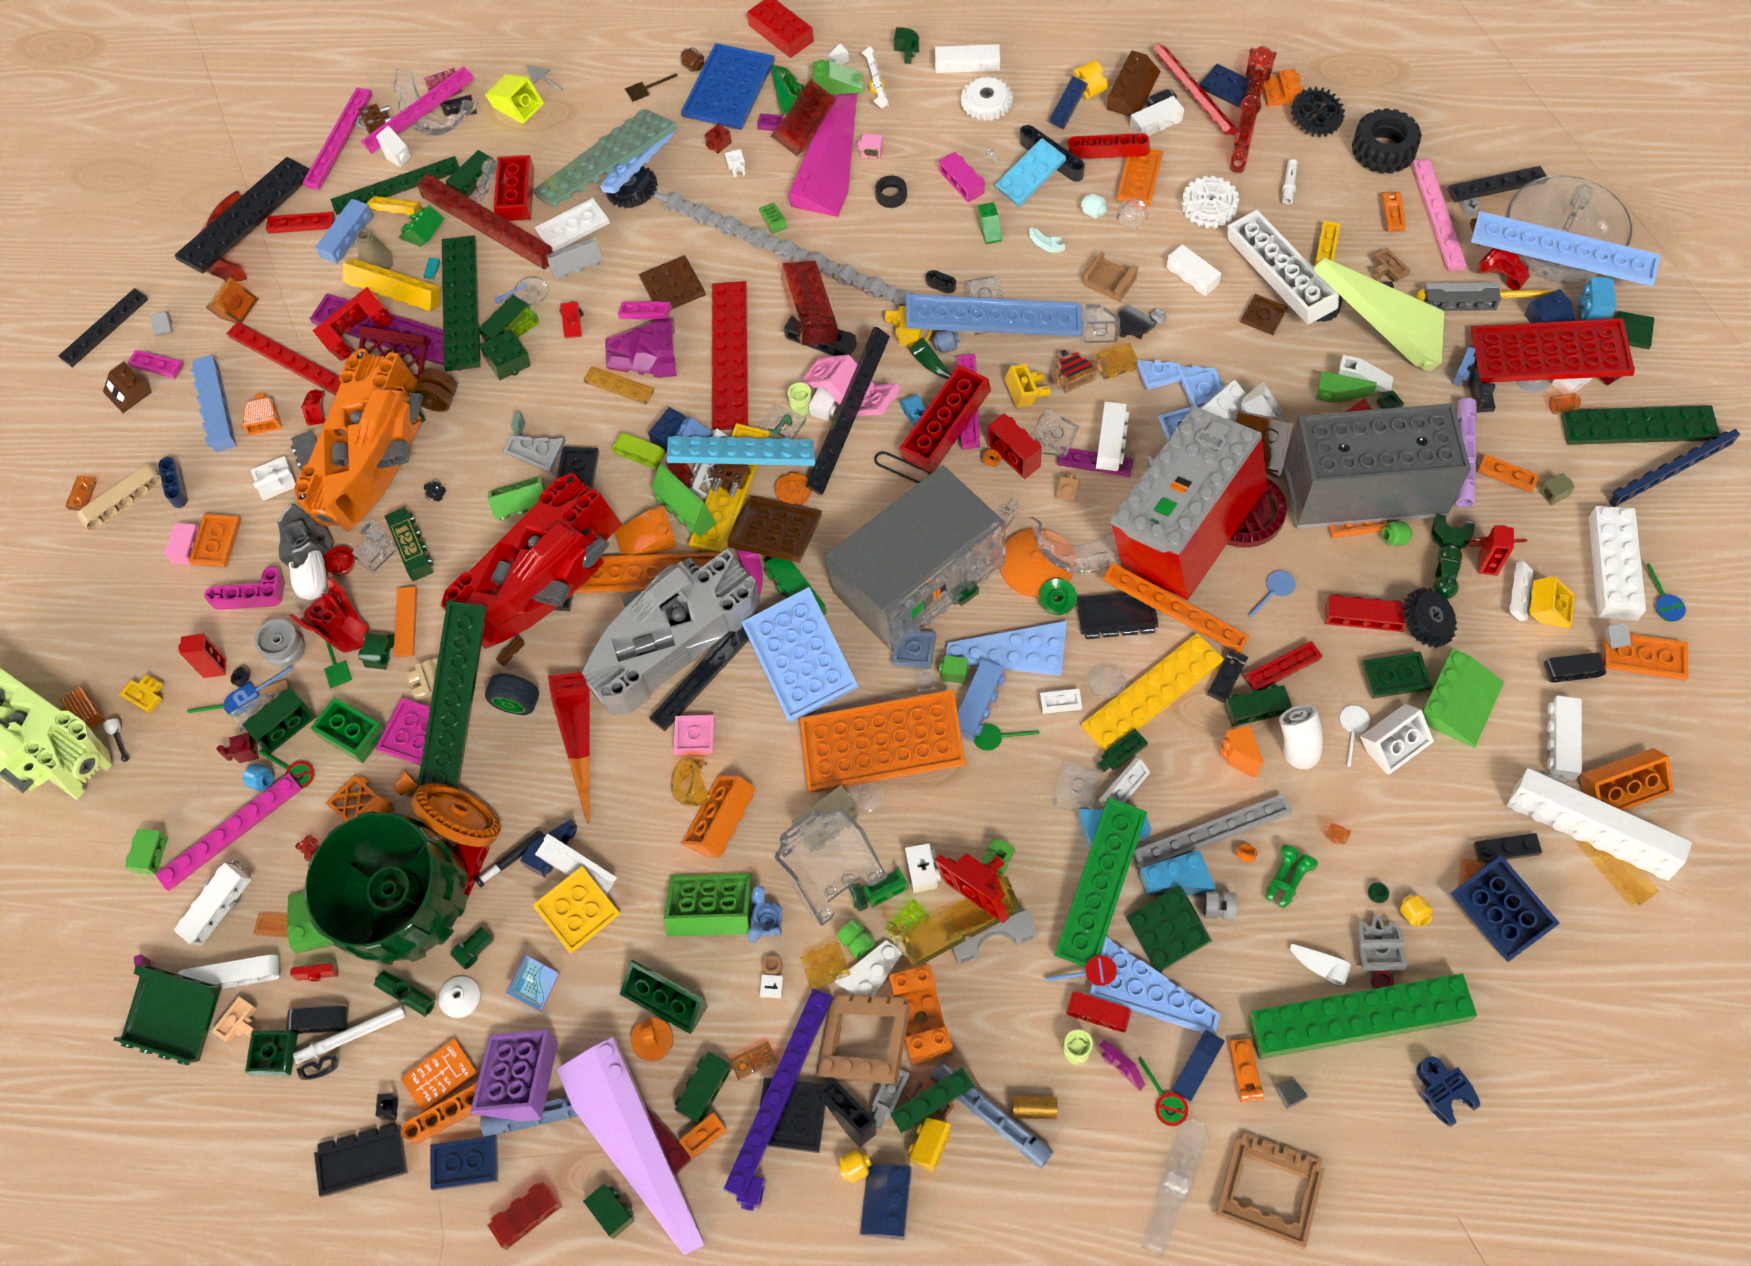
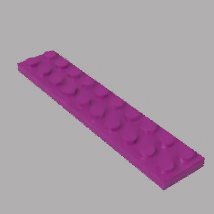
M326 293L310 317L311 323L320 325L350 300ZM392 314L395 319L389 326L384 327L383 330L430 338L431 345L427 347L425 360L444 366L443 330ZM366 316L363 322L356 324L346 334L360 339L359 326L381 328L369 316ZM366 338V341L373 343L371 339ZM387 342L381 344V346L390 348ZM403 344L395 348L402 353L406 351ZM416 347L412 350L415 357L421 355L422 348Z

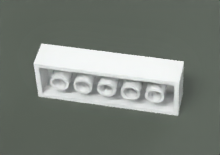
M1595 506L1588 518L1598 618L1638 621L1646 611L1636 510L1635 508Z

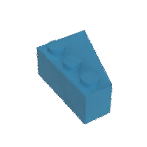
M1079 809L1077 818L1089 850L1103 809ZM1147 816L1138 840L1147 838L1150 835L1151 826Z
M1200 850L1141 868L1139 874L1146 895H1163L1178 885L1182 886L1186 895L1205 894V891H1214L1216 888Z

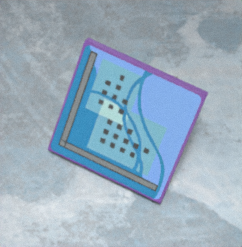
M524 954L505 993L538 1011H542L560 973Z

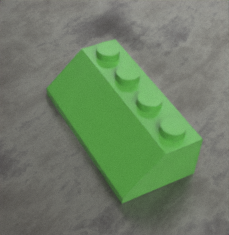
M662 464L659 465L651 488L655 493L654 499L660 505L663 503L669 514L674 513V517L681 525L685 523L686 529L692 535L695 533L701 538L717 524L702 500Z

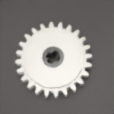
M995 77L976 78L975 81H970L969 85H965V89L962 90L961 94L963 110H967V115L971 114L972 118L975 117L977 120L992 121L995 118L999 119V116H1004V112H1009L1013 102L1010 87H1007V83H1002L1001 79L997 80Z

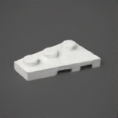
M884 941L835 980L834 983L853 996L854 994L871 995V997L877 995L901 959L904 951L890 942Z

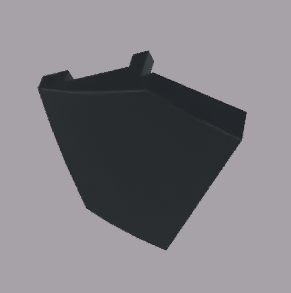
M1129 304L1118 312L1116 325L1120 329V337L1126 338L1128 335H1133L1138 339H1142L1143 334L1152 330L1157 321Z

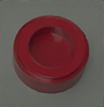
M1386 970L1376 971L1371 977V985L1374 989L1393 986L1394 978Z

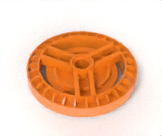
M429 783L420 786L412 797L411 805L417 817L431 830L446 839L448 838L468 846L485 847L493 844L501 832V823L496 814L481 800L468 794V792L448 785Z

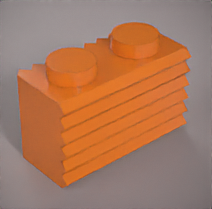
M82 687L74 689V691L60 699L63 704L61 707L62 711L71 712L84 721L90 729L105 720L89 694Z

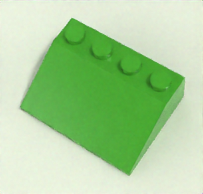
M1452 648L1422 710L1428 727L1475 748L1504 681L1473 657Z
M752 873L670 875L664 915L667 937L748 934L751 924Z

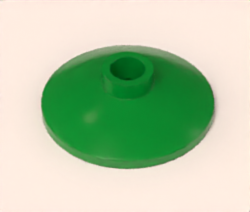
M1052 579L1041 587L1039 602L1046 612L1052 615H1064L1075 607L1077 593L1073 585L1068 581ZM1059 597L1061 601L1056 602L1054 598Z

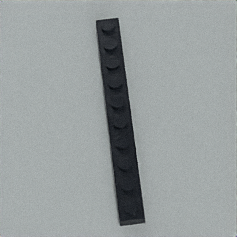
M873 327L815 462V466L806 483V487L818 495H823L890 338V335L879 327Z

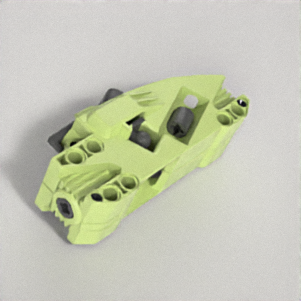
M0 667V779L21 793H24L26 790L32 792L48 779L77 800L85 792L81 783H86V778L90 779V775H94V771L99 770L98 766L106 771L112 766L109 751L97 739L84 721L69 711L59 710Z

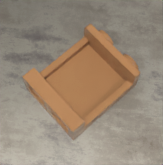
M1101 251L1092 260L1090 268H1086L1083 273L1084 286L1121 302L1137 279L1138 267L1132 265L1129 270L1106 260L1104 258L1105 253Z

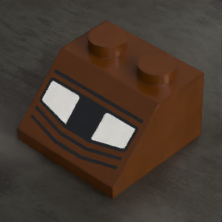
M124 361L109 371L103 393L122 413H125L152 393L143 380Z

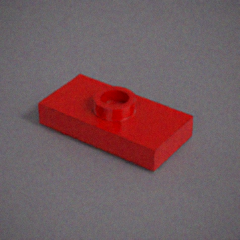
M578 302L560 303L564 338L582 337Z
M332 963L290 968V976L297 981L308 980L317 982L321 978L338 977L339 969Z

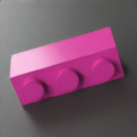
M954 151L939 160V172L968 203L984 194V179L975 173L973 167L969 166L962 156H959Z

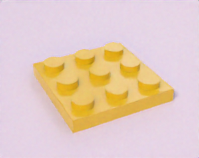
M583 866L532 905L570 954L620 915Z

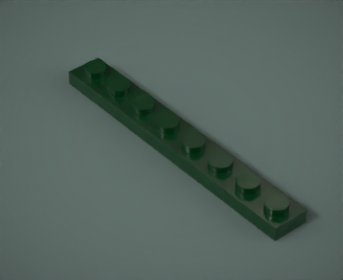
M453 156L330 200L336 215H338L351 199L367 204L373 196L387 198L450 176L460 167L456 157Z

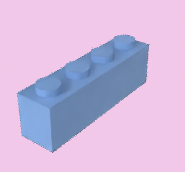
M354 199L349 201L315 247L321 258L336 264L339 263L357 238V233L364 229L373 217L368 204Z
M982 659L958 711L962 737L974 741L976 735H981L984 726L982 722L984 719H988L991 708H989L991 702L995 703L999 693L997 689L999 686H1003L1006 679L1004 667Z

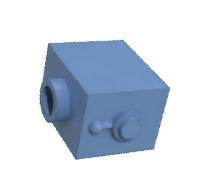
M691 417L683 420L675 436L709 437L712 431Z

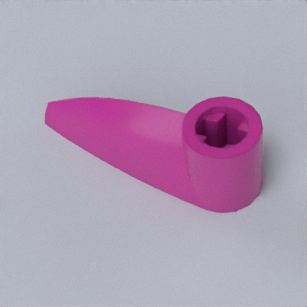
M743 550L736 551L741 567L755 579L758 595L760 596L763 572L759 554Z

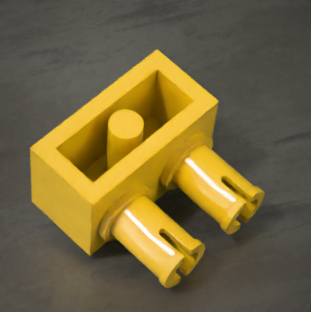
M1027 364L1010 366L1004 379L1016 408L1032 406L1036 398L1050 396L1051 390L1048 385L1040 387L1035 385V382L1044 381L1042 370L1030 372Z

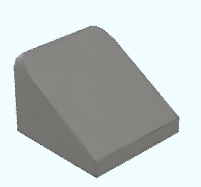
M167 312L150 315L155 336L172 332L171 318Z
M1627 622L1609 625L1604 631L1611 649L1631 645Z

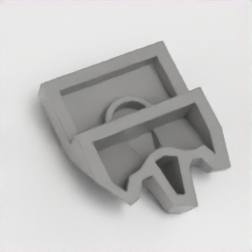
M1373 915L1371 926L1359 921L1358 952L1362 970H1406L1407 962L1403 950L1404 939L1401 928L1394 921L1389 922L1388 926H1384L1381 917Z

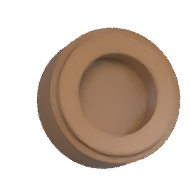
M774 954L767 955L762 961L763 972L766 975H779L783 969L781 958Z

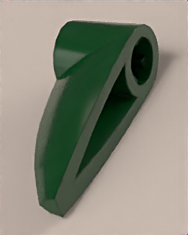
M923 337L908 347L914 358L929 371L947 379L951 376Z

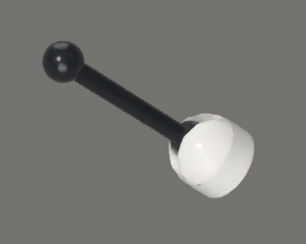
M118 719L107 720L103 723L106 733L114 735L121 753V761L127 762L129 756L125 754L118 737L121 729Z

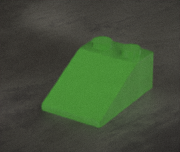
M829 60L813 62L815 96L863 93V75L861 72Z
M303 892L288 895L287 932L289 947L294 953L297 954L334 945L331 940L320 935L313 927L311 916L304 902Z

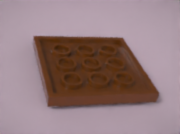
M751 496L728 540V547L800 563L822 517V511Z

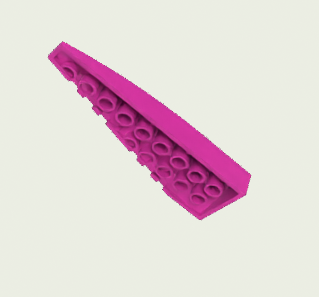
M858 93L837 94L832 100L813 137L789 192L791 207L835 217L839 216L849 192Z

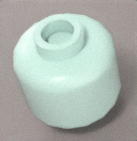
M1095 193L1086 195L1081 204L1083 213L1094 219L1104 216L1108 208L1106 206V199Z

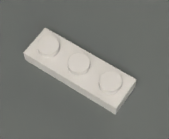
M1524 561L1516 562L1512 601L1510 604V613L1519 621L1528 620L1533 569Z
M1135 758L1098 801L1103 808L1108 797L1125 803L1151 772L1140 758Z

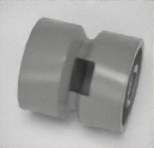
M1205 891L1204 918L1217 919L1218 916H1221L1223 920H1235L1237 908L1236 893L1223 892L1222 895H1219L1217 891ZM1220 901H1224L1223 910H1220Z

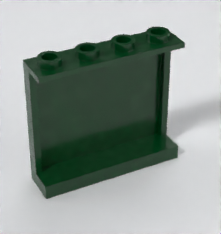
M150 965L135 966L133 974L140 977L122 1036L114 1037L113 1041L120 1042L121 1046L125 1048H140L139 1052L159 1054L158 1057L161 1059H176L177 1063L181 1065H190L192 1062L200 1061L221 986Z

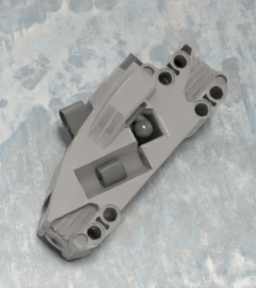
M725 549L703 567L698 566L689 557L675 566H668L657 574L644 591L636 590L622 594L625 608L606 628L582 671L586 685L612 716L633 712L650 698L652 691L720 641L729 631H739L743 626L742 621L756 615L761 602L755 579L740 567L734 555L728 549Z

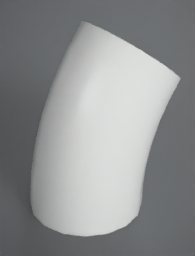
M1309 704L1298 705L1286 710L1279 718L1284 735L1283 754L1286 761L1293 767L1309 769L1319 762L1323 752L1322 725L1315 706Z

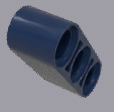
M164 457L158 463L164 495L175 508H181L188 502L182 471L173 458Z

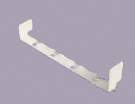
M868 47L862 54L867 57L878 98L874 102L881 109L885 106L889 107V101L886 97L875 56L871 54L874 50Z

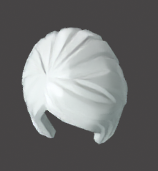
M318 550L309 552L305 563L300 564L297 569L294 568V562H289L291 583L296 595L307 600L322 597L321 594L325 593L327 587L325 561L322 553Z

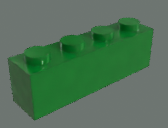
M773 557L765 562L766 576L770 581L774 580L776 589L780 594L783 593L786 596L785 599L810 587L823 615L827 614L825 604L792 561Z

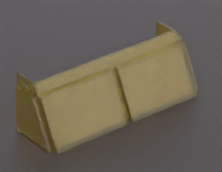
M996 873L1005 894L1002 902L1007 908L1008 917H1011L1018 913L1017 909L1020 908L1019 902L1008 877ZM965 899L907 931H904L903 927L890 921L888 922L890 926L888 930L895 946L911 965L916 964L920 966L966 941L965 937L969 936L972 938L1000 923V921L970 900Z

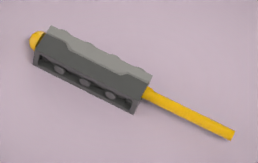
M1498 282L1426 283L1424 289L1417 292L1416 299L1443 311L1497 310L1501 298L1542 297L1556 290L1502 291L1499 290Z

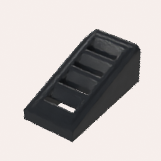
M471 94L444 101L440 104L444 116L477 114Z

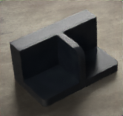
M1474 371L1469 380V387L1472 399H1475L1477 402V413L1494 412L1496 407L1492 393L1495 389V384L1481 383L1478 371Z

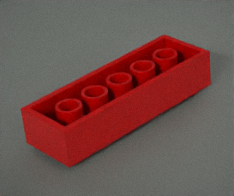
M958 365L899 447L902 458L933 473L991 392L989 379Z

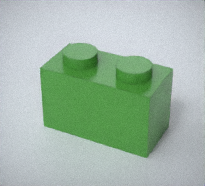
M137 829L136 834L132 838L130 852L125 860V867L133 873L157 874L168 837L161 831Z

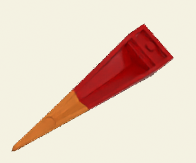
M582 672L548 676L552 705L585 819L589 824L590 689L586 685Z

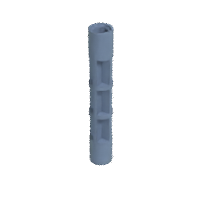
M941 1061L930 1075V1078L935 1083H938L954 1073L955 1070L944 1061ZM976 1088L958 1098L973 1114H976L991 1126L997 1134L1008 1140L1020 1150V1153L1040 1169L1054 1151L1035 1135L1029 1133L1012 1119L1009 1114H1006Z
M568 1096L545 1101L542 1120L515 1121L481 1115L480 1124L483 1136L488 1137L505 1133V1130L508 1132L578 1117V1115L573 1110Z

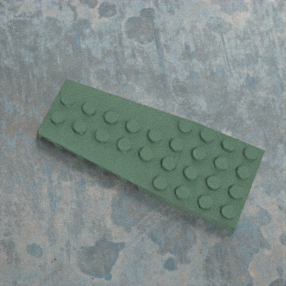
M642 109L633 118L625 120L623 125L612 129L611 133L607 136L600 137L596 144L532 191L537 198L557 208V203L571 199L573 192L585 190L586 183L592 181L596 183L600 180L599 175L605 172L607 174L614 171L613 166L618 163L621 166L626 164L678 127L674 121L647 109Z

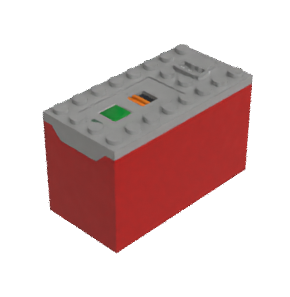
M1193 406L1110 520L1122 568L1188 600L1267 488L1262 433Z

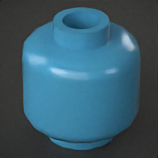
M251 764L243 773V783L250 789L265 791L273 783V772L266 766Z

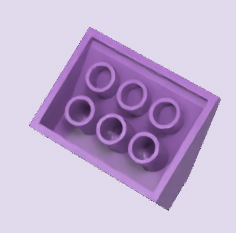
M549 1029L489 1035L470 1111L472 1114L515 1121L542 1120L558 1046L557 1040Z

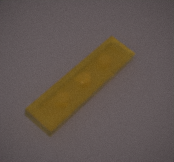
M591 366L584 377V382L646 405L654 393L653 387Z

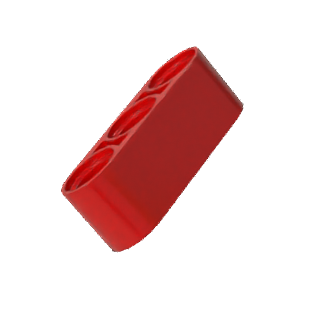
M1071 992L1066 1014L1071 1017L1118 1032H1126L1132 1012L1131 1009L1080 992Z

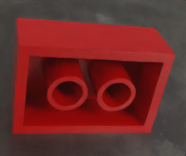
M1003 413L988 425V446L996 450L1001 455V458L1022 478L1026 479L1041 467V444L1039 441L1031 438L1024 428H1020L1012 417H1008Z

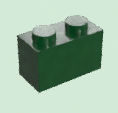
M603 1183L583 1202L608 1236L615 1239L634 1222V1219L631 1217L634 1212L626 1202L622 1205L617 1199L620 1194L613 1185L608 1187Z

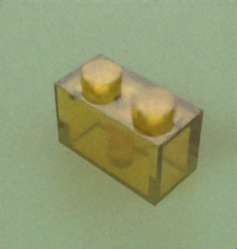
M1130 343L1096 354V360L1105 358L1108 365L1107 368L1103 367L1100 372L1103 380L1115 378L1124 373H1131L1137 369L1138 358Z

